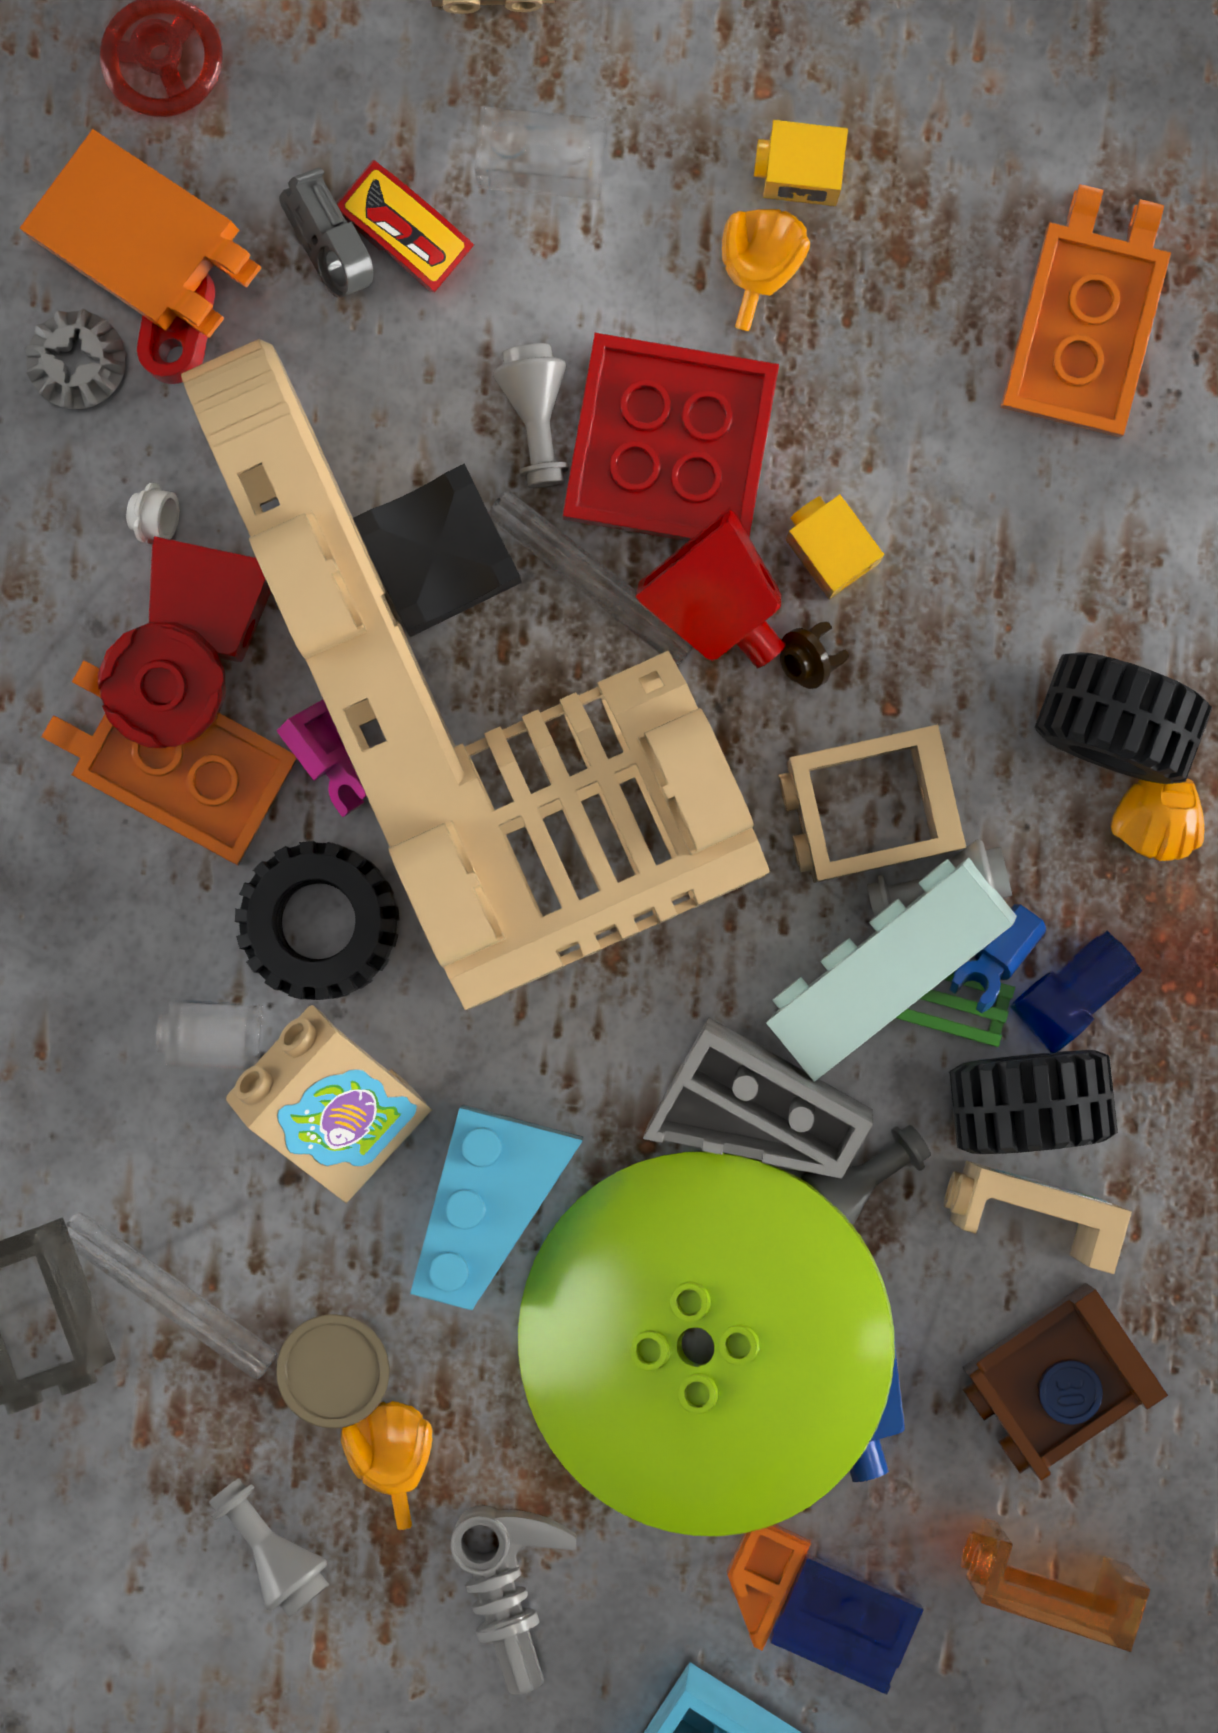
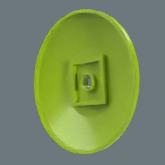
M688 1151L662 1155L617 1171L577 1199L560 1217L536 1255L525 1284L518 1323V1357L526 1397L538 1428L550 1449L565 1469L585 1489L619 1513L647 1526L692 1536H727L767 1528L793 1517L831 1491L852 1469L866 1450L877 1430L887 1404L895 1358L894 1326L884 1281L872 1254L846 1216L827 1198L804 1180L782 1168L762 1163V1160L724 1152L720 1155L705 1151ZM700 1328L712 1337L714 1354L708 1363H694L685 1356L682 1349V1338L688 1329Z

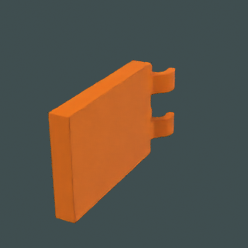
M94 129L90 131L20 226V229L30 239L165 331L175 317L178 316L197 331L210 338L224 320V317L212 309L213 305L195 293L200 283L212 267L215 266L247 288L261 269L259 264L249 258L251 255L248 251L232 241L239 232V229L230 219Z
M1079 184L1077 190L1073 193L1066 226L1050 222L1046 228L1000 408L1121 438L1124 436L1171 256V252L1153 248L1164 205L1140 199L1138 206L1135 205L1132 211L1127 240L1123 241L1093 233L1104 190Z
M83 660L72 682L100 697V689L98 690L99 668ZM219 713L217 720L200 737L177 747L148 748L126 739L108 721L106 714H104L93 736L54 715L41 736L45 740L80 758L71 774L72 776L236 865H239L297 761L292 752Z

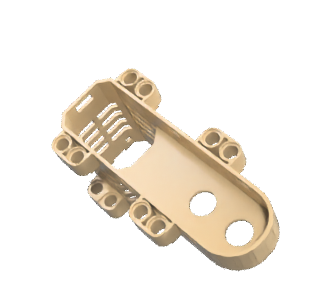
M257 339L181 373L182 381L195 414L248 530L251 547L288 630L299 652L306 659L390 846L388 848L390 856L439 964L441 967H444L465 1010L475 1008L770 873L759 841L752 828L754 826L752 817L703 710L697 707L690 689L669 651L597 682L598 687L583 694L577 695L575 692L560 699V704L543 712L535 710L522 716L523 721L503 730L500 726L484 733L485 738L464 746L462 743L455 746L399 621H395L385 599L384 593L386 591L274 346L261 339ZM278 498L280 506L263 512L262 505ZM599 698L603 703L614 733L623 750V753L610 759L607 758L596 731L583 705ZM563 714L587 769L572 776H569L545 724ZM377 719L386 741L369 748L360 726ZM526 731L551 783L550 786L532 794L507 742L508 739ZM488 748L491 749L514 802L497 810L494 809L470 757ZM633 778L637 781L671 856V859L658 865L654 862L620 787L621 783ZM599 794L635 873L634 876L617 883L581 803ZM562 810L599 889V892L581 900L576 895L543 822L544 818ZM524 827L528 831L562 907L545 916H542L506 836ZM687 894L689 895L690 899L673 905L672 901ZM650 911L653 912L654 915L635 923L634 918ZM616 927L617 932L599 940L596 939L595 936ZM579 944V949L560 956L559 952Z

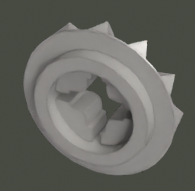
M85 309L69 312L57 310L52 318L36 325L35 334L30 344L25 347L27 357L26 374L32 384L46 400L62 408L85 409L103 402L116 390L124 374L126 356L120 336L106 319L92 314ZM79 335L81 350L86 355L92 357L94 361H99V364L89 362L88 365H78L69 383L70 377L67 375V366L51 354H59L60 351H71L73 342H77Z

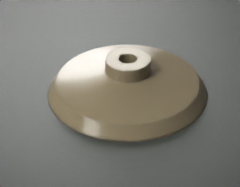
M338 1314L317 1316L295 1328L283 1343L276 1365L278 1388L287 1406L302 1420L322 1428L351 1426L369 1416L383 1399L390 1375L387 1352L376 1333L361 1321Z

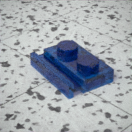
M806 1554L781 1609V1615L775 1629L772 1630L769 1639L771 1644L887 1695L891 1687V1680L896 1669H899L924 1609L921 1604Z

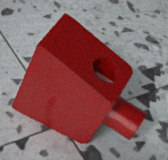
M731 508L710 523L638 583L635 595L637 600L710 661L718 659L734 645H737L752 664L759 669L773 660L785 647V643L766 622L781 607L780 590Z
M154 536L151 558L149 622H176L195 630L216 649L219 658L242 662L271 594L270 587L257 558Z

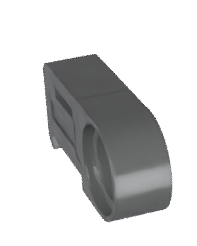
M316 168L292 177L288 182L290 188L282 191L279 201L323 284L332 295L342 298L368 288L372 284L373 266L370 255L353 223L346 222L322 178L325 172L321 168Z

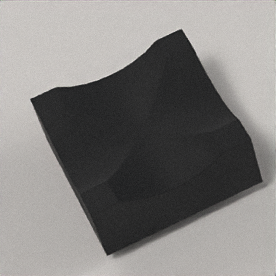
M465 463L445 472L431 482L400 498L370 509L353 518L370 558L410 637L522 583L517 568L484 505Z

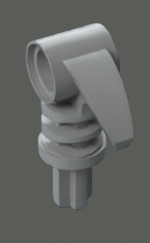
M480 1505L466 1510L459 1517L451 1539V1552L455 1562L463 1570L472 1573L473 1578L465 1584L468 1593H478L479 1600L472 1605L473 1613L485 1615L486 1619L476 1629L479 1642H493L507 1690L511 1695L526 1694L542 1686L544 1681L529 1629L535 1627L540 1621L535 1609L522 1608L520 1602L528 1596L525 1587H515L514 1580L521 1575L516 1555L521 1548L527 1546L576 1550L577 1535L562 1524L535 1513L520 1510H497L490 1506ZM484 1525L496 1533L499 1544L489 1553L478 1554L467 1547L463 1534L473 1526Z

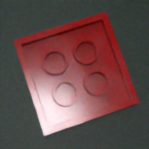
M595 332L563 510V520L690 541L731 508L750 537L779 364Z

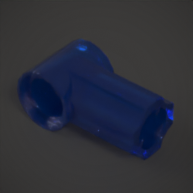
M1108 930L1103 931L1076 953L1056 973L1052 970L1032 984L1010 1007L1050 1053H1056L1079 1036L1093 1022L1094 1017L1092 1015L1138 976L1142 969L1120 941Z

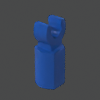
M1014 904L1011 907L1012 911L1017 915L1013 925L975 955L977 961H968L960 966L954 973L949 990L954 994L968 981H976L984 987L985 993L981 996L976 1010L981 1014L989 1010L995 1003L1001 986L1000 980H1008L1046 933L1044 921L1021 904Z

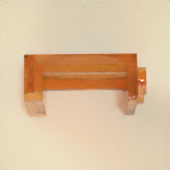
M985 1518L980 1533L970 1532L964 1546L961 1568L968 1570L966 1579L982 1604L1128 1652L1132 1651L1151 1589L1129 1564L1104 1556L1094 1590L1091 1592L1008 1565L1013 1543L996 1521Z

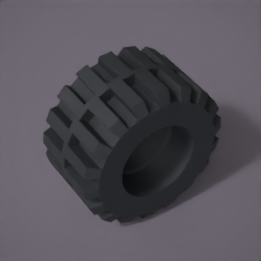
M1069 653L1061 655L1034 728L1048 743L1056 748L1100 767L1154 783H1182L1188 777L1212 712V706L1199 693L1188 686L1144 667L1093 653Z
M315 841L299 842L300 845L290 848L285 846L273 852L275 856L267 862L261 861L252 870L255 872V875L249 883L244 882L239 893V895L243 896L240 909L235 908V922L239 923L240 935L236 936L239 948L245 950L249 959L246 963L254 973H259L266 980L265 984L274 990H280L289 994L288 996L326 1000L350 995L349 993L362 989L373 981L372 978L379 971H383L390 960L388 957L392 948L396 947L399 935L396 934L397 921H400L399 909L395 905L393 898L394 892L389 882L384 879L380 870L371 861L346 847L330 842L318 843ZM312 884H327L340 890L349 899L355 913V928L349 943L339 953L324 959H311L297 953L286 941L282 927L283 912L289 899L299 889Z
M1077 1050L992 1058L965 1062L949 1071L957 1148L972 1154H1007L1054 1150L1104 1142L1118 1133L1110 1056L1096 1050Z

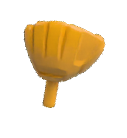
M779 209L737 211L729 216L725 223L722 239L723 264L726 265L725 269L734 284L745 289L735 324L737 329L750 331L759 295L770 296L783 287L799 269L810 249V240L807 237L806 227L787 211Z
M1188 778L1185 782L1160 784L1139 780L1138 783L1133 784L1127 790L1114 811L1111 819L1113 835L1123 840L1136 853L1149 859L1171 861L1188 857L1192 850L1202 846L1205 834L1203 810L1194 782Z
M396 1401L389 1403L381 1402L365 1419L341 1429V1444L349 1466L356 1477L361 1479L362 1483L369 1488L391 1495L397 1529L405 1530L412 1527L406 1492H410L417 1487L424 1473L432 1446V1427L429 1421L423 1419V1415L413 1406Z

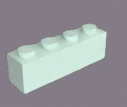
M969 857L956 868L948 859L942 862L918 882L925 891L921 896L907 907L903 905L899 898L869 922L876 932L858 946L848 938L820 961L827 969L825 973L810 985L802 977H799L772 1000L779 1009L766 1024L814 1082L1013 925L1017 915L998 892L988 884Z

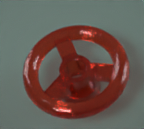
M135 0L123 7L111 19L101 40L100 67L108 88L122 104L133 111L147 116L171 117L193 109L211 93L217 83L222 67V44L215 25L204 11L187 0ZM154 14L177 16L172 24L162 19L145 20L134 29L130 42L121 41L126 31L144 17ZM195 29L203 44L204 63L200 75L186 90L177 67L182 56V45ZM165 45L169 47V51L164 58H150V53L156 46ZM118 62L138 64L145 71L159 75L169 97L153 98L134 90L124 79Z

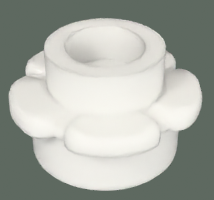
M149 483L145 490L140 493H134L131 496L127 506L126 521L129 529L134 530L138 541L152 544L154 536L165 539L173 537L179 521L180 509L178 498L173 492L162 491L157 483Z

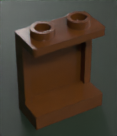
M1087 1283L962 1367L972 1381L962 1390L984 1421L995 1415L1008 1435L998 1441L1012 1464L1020 1474L1030 1467L1040 1481L1051 1475L1048 1469L1050 1466L1139 1405L1148 1410L1168 1396L1097 1290ZM1068 1359L1083 1362L1094 1370L1101 1381L1103 1389L1102 1402L1098 1411L1087 1421L1071 1425L1060 1423L1050 1417L1041 1406L1038 1397L1039 1381L1045 1370L1058 1361Z

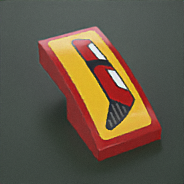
M375 160L369 163L336 203L347 222H352L355 229L378 250H384L429 292H436L474 246L466 236L438 211Z

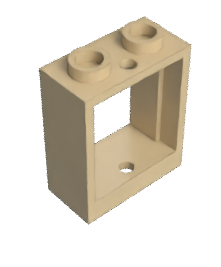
M938 724L790 757L786 762L789 773L778 775L786 811L797 809L802 834L792 836L797 864L800 872L811 870L814 883L951 853L966 848ZM911 749L931 840L830 862L809 771Z

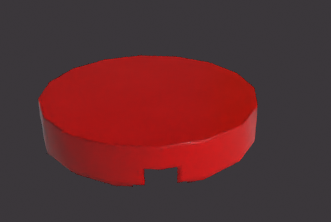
M149 622L123 633L106 651L98 671V690L100 689V697L104 704L102 708L108 721L126 739L148 748L177 747L200 737L217 720L226 697L225 670L216 649L199 632L176 622Z

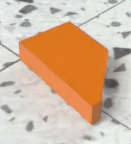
M777 1524L744 1533L727 1569V1576L753 1646L761 1651L765 1647L811 1545L809 1539Z

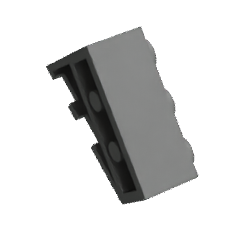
M708 1017L650 1119L643 1139L663 1143L664 1140L703 1148L702 1151L720 1155L724 1152L762 1160V1163L842 1179L873 1125V1109L820 1079L814 1082L804 1070Z

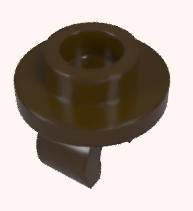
M820 622L809 630L803 628L793 629L782 638V641L785 643V647L780 654L782 669L792 681L805 688L816 689L825 684L830 677V673L849 658L846 649L838 652L836 655H828L820 642V637L832 629L829 622Z

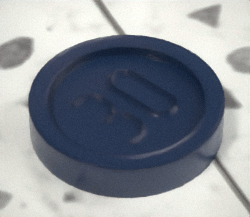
M1068 1359L1058 1361L1045 1370L1039 1381L1038 1397L1041 1406L1050 1417L1060 1423L1071 1425L1087 1421L1098 1411L1102 1402L1103 1389L1101 1381L1094 1370L1083 1362Z

